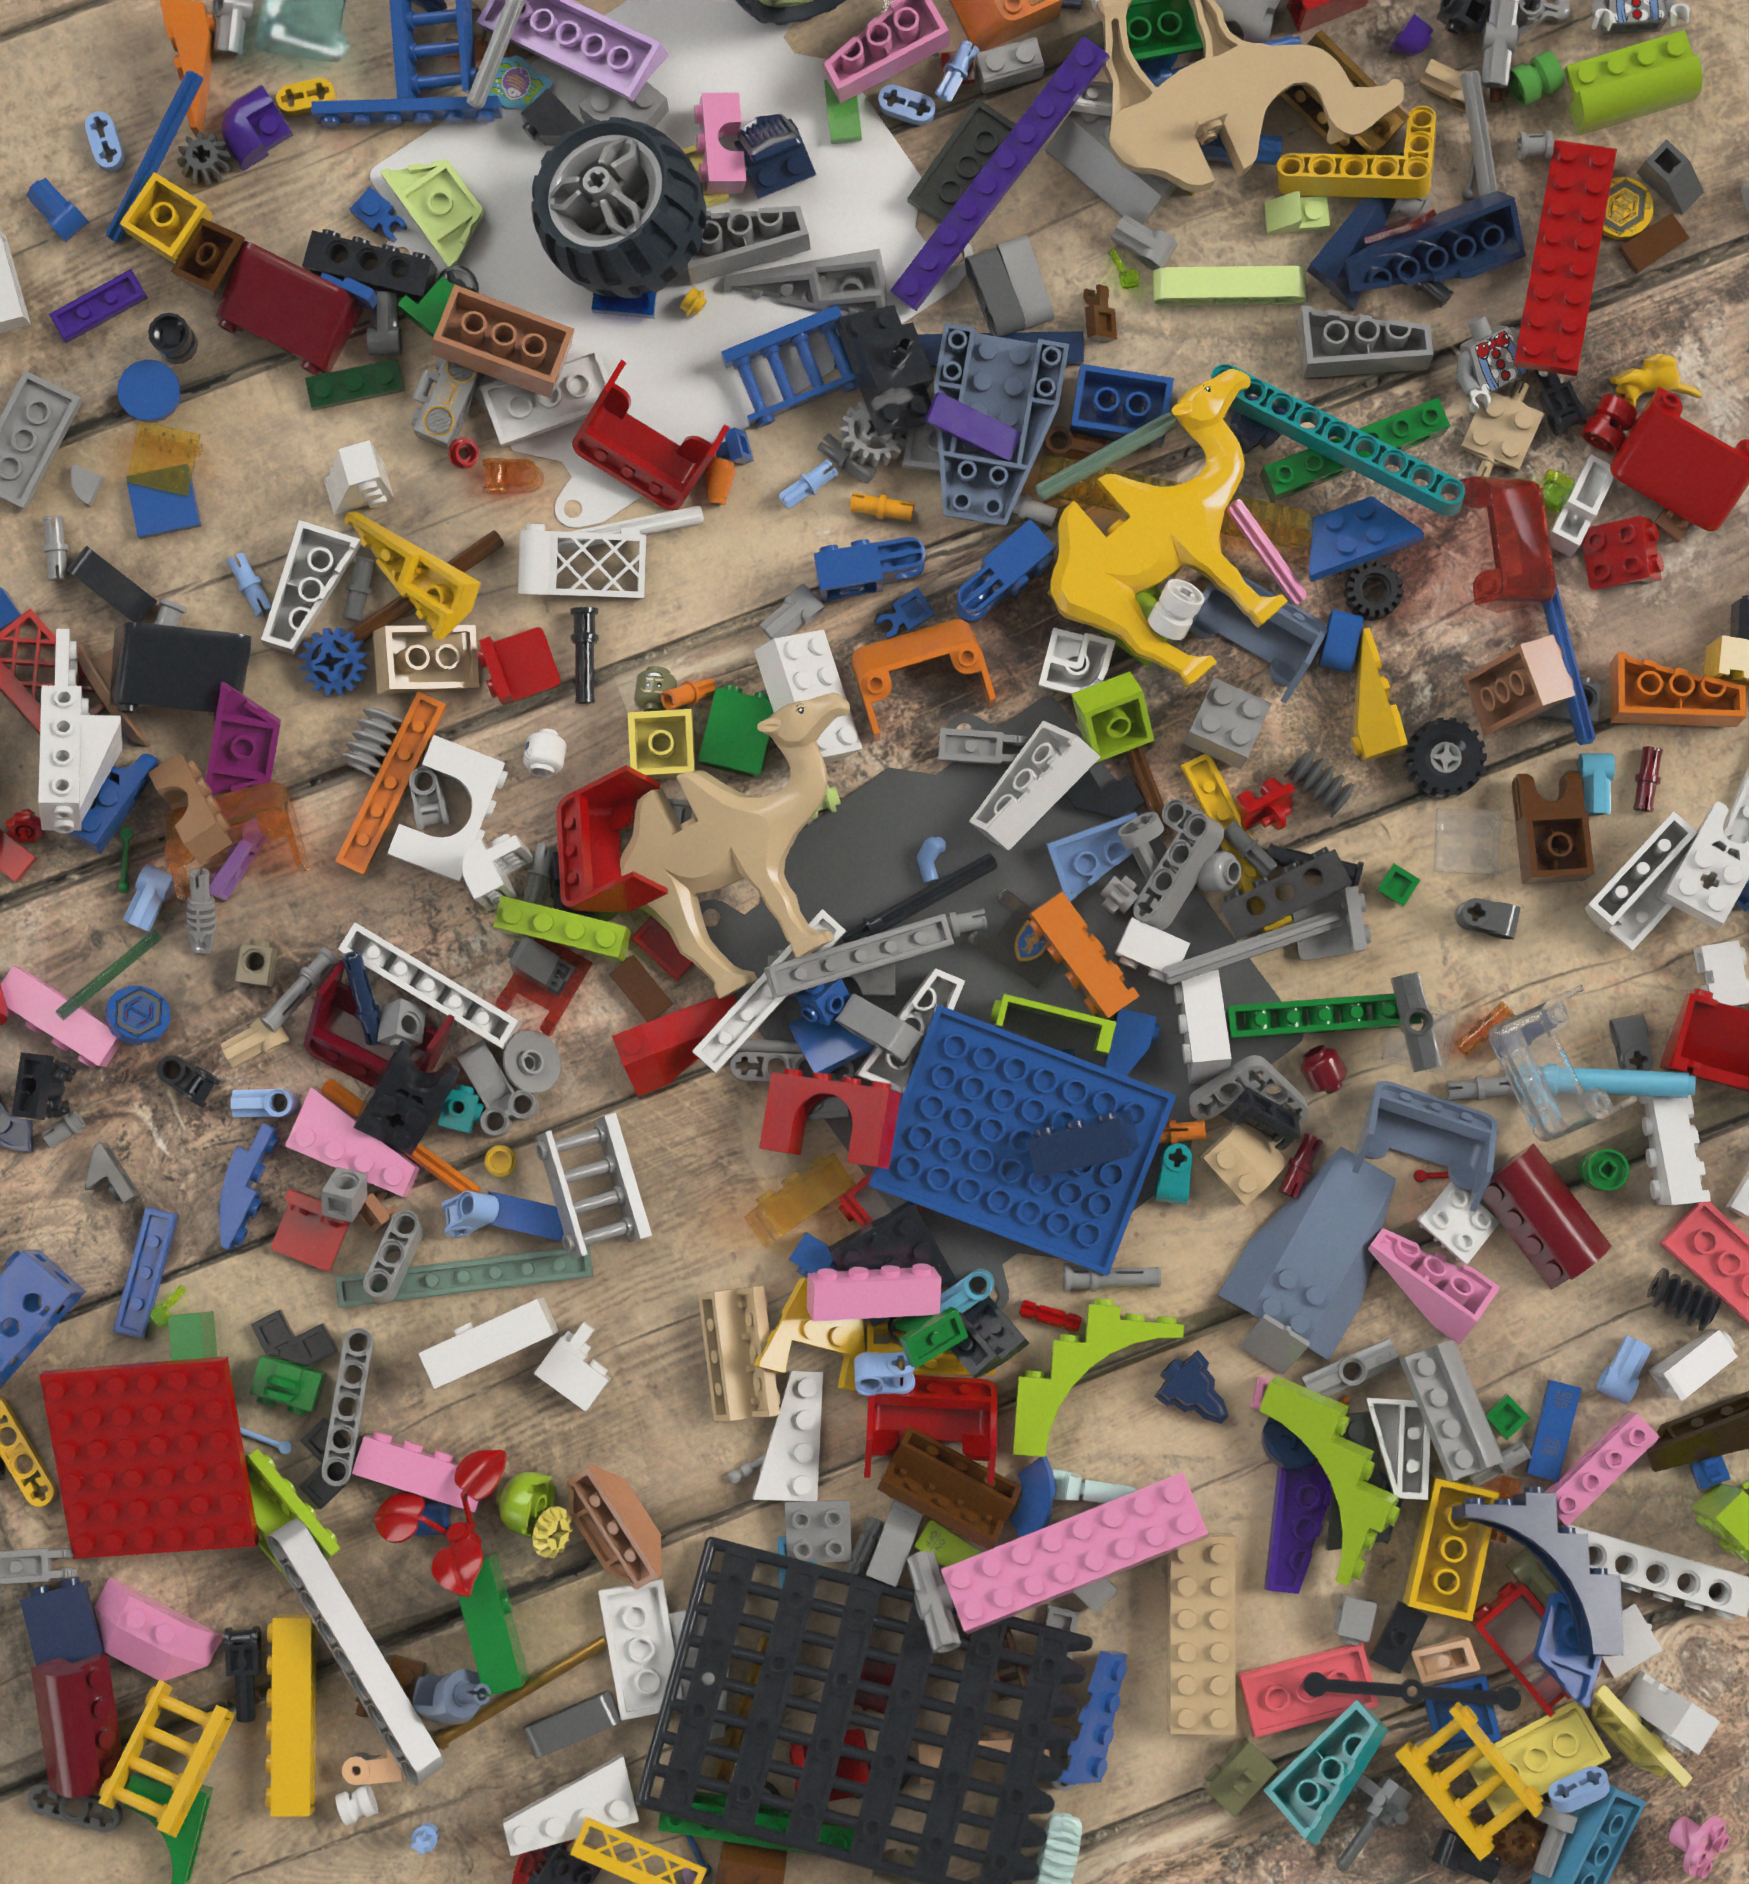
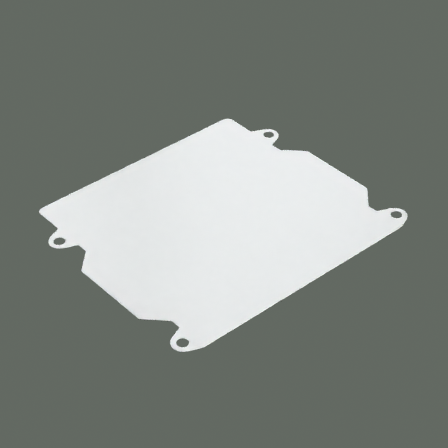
M627 0L604 16L661 42L669 54V57L654 71L647 82L667 98L669 112L655 128L669 137L681 149L696 145L697 134H701L700 124H695L694 105H699L702 93L739 92L740 129L758 116L782 114L787 119H792L799 130L816 176L758 200L748 173L745 171L746 183L743 193L728 194L729 202L706 208V211L726 213L732 209H742V212L758 211L759 208L800 206L809 233L811 250L691 284L688 271L686 270L681 276L677 275L668 282L667 287L658 292L650 291L643 293L642 297L623 298L618 295L616 297H607L593 293L566 277L550 260L541 245L532 218L531 203L534 201L532 185L534 176L538 175L542 166V158L547 151H551L555 146L544 145L538 138L534 141L526 134L522 128L524 125L521 116L522 110L517 107L508 109L502 105L503 118H494V121L489 123L478 122L476 119H463L462 123L452 124L444 120L374 166L370 172L372 184L379 194L393 205L395 209L393 211L394 216L401 217L407 225L406 230L398 226L393 233L397 240L395 242L388 240L386 244L397 248L404 247L409 250L410 255H412V252L428 255L437 268L436 278L438 279L441 272L448 267L386 183L380 171L388 168L390 171L409 168L408 165L420 163L428 165L433 161L448 159L485 212L456 264L468 268L474 274L479 285V294L574 328L572 345L568 355L598 345L609 377L613 374L620 360L626 362L615 384L626 390L630 395L631 406L627 413L679 446L688 436H699L712 444L724 424L729 426V429L735 427L743 430L749 426L747 416L755 413L738 369L734 370L733 366L726 369L721 357V351L823 311L782 303L779 298L762 296L761 298L752 297V293L737 290L725 292L723 285L725 276L880 248L886 280V306L895 305L900 321L903 324L956 289L967 274L965 257L973 255L972 247L968 243L963 249V261L959 264L951 265L917 311L890 291L926 244L915 228L918 209L907 202L908 196L922 177L863 92L857 95L862 140L831 144L824 80L827 79L823 65L828 59L794 53L784 39L785 34L794 22L787 23V25H776L769 22L767 24L761 23L749 15L735 0ZM542 57L531 63L536 74H545L552 80V86L549 90L582 124L586 122L581 117L579 105L597 84ZM725 135L718 139L721 146L726 150L737 151L734 144L738 140L737 135ZM646 184L633 198L647 191L649 184ZM605 219L590 227V234H592L605 221ZM399 267L394 273L406 274L408 268ZM452 270L456 278L464 281L466 287L473 288L471 280L465 273L459 270ZM693 287L699 291L704 290L703 298L707 300V303L697 316L692 313L687 317L686 312L680 308L682 301ZM840 310L842 316L848 315L847 311ZM819 331L809 335L807 342L821 377L834 370V357L825 335H821ZM789 343L779 347L780 352L778 354L796 395L811 385L796 346H792ZM759 355L750 359L752 363L749 366L766 407L784 401L767 358ZM484 374L475 396L490 416L480 387L499 379ZM586 418L509 445L514 452L557 460L564 464L572 477L557 497L554 507L557 519L565 526L573 528L603 523L643 496L575 453L572 441ZM570 500H576L582 505V513L576 518H570L564 512V506Z

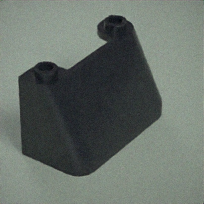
M125 622L114 630L109 706H118V711L124 713H138V708L145 706L208 712V715L214 716L215 721L221 682L227 683L242 694L244 693L251 650V636L143 622Z

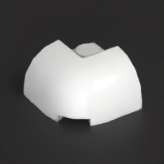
M1053 627L1038 686L1071 694L1103 682L1109 668L1116 640L1088 633L1081 635Z

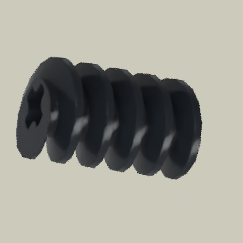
M1666 1268L1659 1270L1647 1292V1297H1653V1308L1664 1302L1663 1313L1668 1314L1673 1308H1676L1675 1319L1679 1320L1684 1314H1687V1325L1691 1326L1697 1319L1699 1320V1331H1703L1713 1321L1721 1304V1297L1716 1299L1714 1292L1708 1291L1704 1293L1703 1287L1699 1285L1692 1288V1282L1687 1279L1681 1282V1277L1678 1274H1672L1669 1277V1270Z

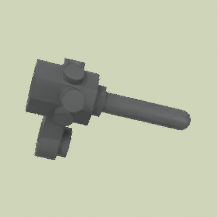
M1362 1773L1352 1789L1358 1795L1362 1790L1369 1795L1362 1805L1368 1811L1365 1815L1367 1820L1338 1859L1336 1866L1339 1871L1344 1872L1348 1870L1377 1827L1382 1828L1385 1823L1392 1828L1395 1822L1404 1824L1408 1820L1405 1808L1414 1795L1386 1774L1377 1784Z

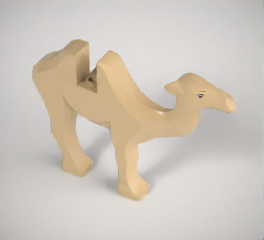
M1099 0L1096 3L1095 12L1098 19L1103 22L1104 51L1110 56L1103 66L1112 89V116L1109 128L1110 152L1120 166L1132 172L1164 177L1180 188L1190 192L1210 190L1215 182L1198 142L1201 145H1205L1218 137L1217 134H1219L1238 177H1241L1249 171L1257 158L1259 139L1267 107L1277 96L1292 86L1305 84L1313 88L1319 95L1329 125L1327 134L1329 144H1335L1342 139L1360 135L1370 129L1382 117L1397 108L1404 98V85L1399 79H1392L1387 85L1353 87L1338 61L1321 48L1311 45L1270 46L1241 40L1228 29L1224 21L1223 11L1215 0H1188L1194 11L1196 27L1203 43L1204 58L1179 70L1159 87H1155L1141 70L1129 48L1126 14L1133 0Z
M828 693L812 699L787 704L757 725L759 731L771 736L790 766L789 783L781 791L767 796H749L722 783L705 771L696 770L677 775V779L696 817L680 825L663 788L649 791L641 797L637 804L633 835L620 858L621 875L623 876L634 871L668 888V894L639 908L650 914L667 929L680 954L692 961L715 983L714 989L719 999L736 993L753 984L758 979L753 971L743 970L733 965L711 941L701 913L698 899L700 893L724 888L745 878L759 892L767 908L778 920L796 958L805 956L834 941L830 930H819L809 926L800 911L796 894L788 885L784 869L785 859L798 833L817 812L827 793V770L817 744V739L838 716H846L850 712L849 702L838 693Z

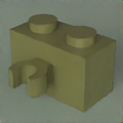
M1247 1737L1242 1741L1239 1739L1234 1741L1225 1752L1227 1758L1220 1765L1217 1763L1212 1765L1203 1777L1206 1780L1202 1784L1205 1790L1234 1817L1278 1770L1277 1766Z

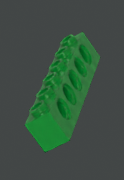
M1438 397L1359 428V430L1401 451H1405L1443 436L1449 429L1450 423ZM1336 437L1334 439H1331L1330 441L1333 443H1341L1343 442V439H1341L1340 437ZM1309 448L1264 466L1259 475L1270 502L1273 503L1353 470ZM1365 450L1357 452V454L1363 458L1371 456V454Z
M1394 993L1231 1005L1224 1008L1229 1040L1399 1027L1400 1019ZM1412 1014L1409 1018L1410 1026L1422 1023V1018L1417 1014Z
M696 1791L692 1807L723 1815L728 1796ZM760 1805L755 1824L787 1832L791 1813ZM660 1813L658 1831L815 1855ZM823 1822L818 1841L850 1850L855 1830Z

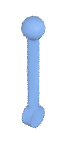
M240 1427L242 1435L279 1448L282 1454H288L292 1450V1444L289 1441L279 1442Z

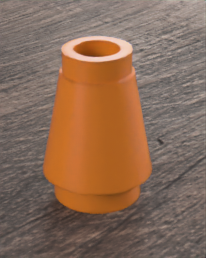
M712 458L706 468L707 502L726 505V499L737 469H734L735 462L727 459Z

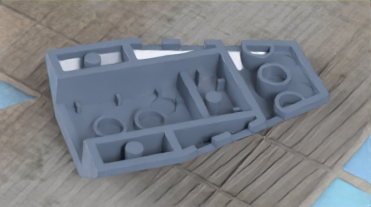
M1339 1147L1301 1187L1297 1199L1291 1198L1248 1241L1218 1293V1296L1259 1319L1266 1313L1284 1326H1290L1292 1331L1311 1342L1308 1347L1309 1350L1328 1361L1361 1305L1374 1256L1368 1248L1383 1228L1396 1178L1365 1160L1361 1165L1359 1173L1352 1172L1355 1154L1343 1147Z

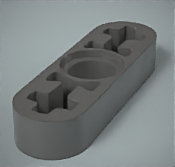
M48 1781L36 1785L28 1795V1804L34 1812L103 1833L117 1827L123 1817L122 1809L116 1802L114 1809H110L109 1815L114 1817V1820L104 1824L102 1823L103 1817L96 1814L90 1816V1820L86 1819L91 1811L92 1803L95 1804L92 1811L102 1813L107 1808L98 1803L101 1797L96 1795L78 1798L84 1805L83 1813L79 1816H74L68 1812L67 1803L71 1799L69 1797H63L60 1804L49 1801L42 1805V1799L37 1797V1794L42 1793L44 1790L48 1791L49 1798L57 1800L61 1797L49 1789Z

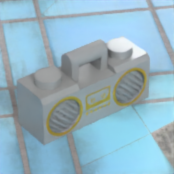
M438 357L436 369H439L438 374L424 370L412 399L424 404L422 409H416L411 425L414 426L413 431L417 437L449 449L450 444L458 437L484 374ZM435 382L437 384L434 388L431 398L427 397V394L430 390L432 383Z

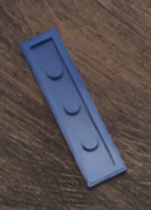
M145 1207L113 1332L146 1339L179 1214Z

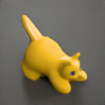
M1654 354L1644 360L1641 369L1630 368L1609 378L1610 383L1619 385L1615 389V394L1634 407L1636 406L1637 398L1641 394L1650 391L1656 392L1658 387L1666 391L1686 394L1695 398L1702 397L1701 391L1694 386L1681 384L1680 373L1677 369L1678 361L1671 355Z

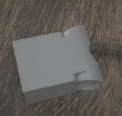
M1215 0L1223 11L1224 21L1228 29L1242 37L1243 41L1251 43H1265L1269 41L1273 18L1282 0Z

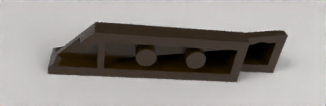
M1749 1391L1662 1424L1657 1431V1435L1660 1438L1653 1447H1649L1646 1450L1652 1470L1658 1472L1705 1460L1713 1456L1717 1457L1749 1449Z

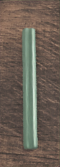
M1167 412L1035 486L1038 497L1045 501L1176 429L1178 423L1175 416L1171 412Z

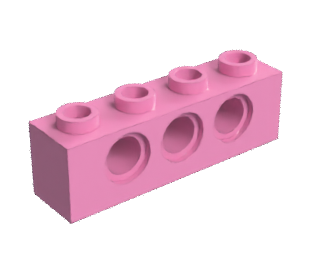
M1628 1411L1559 1478L1558 1482L1555 1481L1544 1492L1556 1493L1558 1523L1568 1527L1660 1438L1637 1413Z

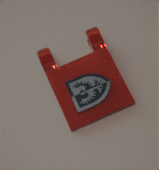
M534 938V941L561 958V964L548 989L546 990L513 973L506 987L497 998L496 1006L498 1009L507 1012L518 993L550 1011L540 1025L541 1033L550 1037L553 1035L593 962L561 944Z

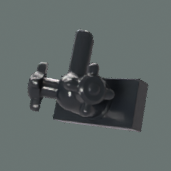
M21 1052L11 1116L45 1120V1115L47 1118L69 1114L68 1100L62 1101L61 1097L65 1092V1079L71 1082L76 1074V1069L59 1060L54 1061V1056Z

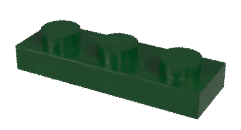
M397 358L305 378L310 405L313 411L405 391Z

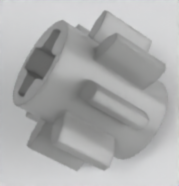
M1114 876L1100 893L1106 899L1102 906L1111 914H1114L1117 909L1124 914L1139 897L1133 891L1137 884L1127 876L1122 880Z

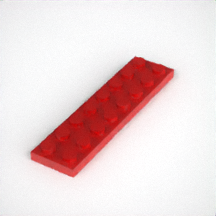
M1562 140L1554 141L1513 364L1514 367L1577 376L1617 149Z

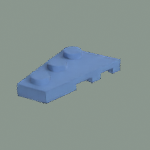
M1136 812L1046 843L1061 890L1070 902L1083 890L1098 881L1110 869L1132 854L1131 849L1124 847L1118 835V830L1127 822L1138 817Z

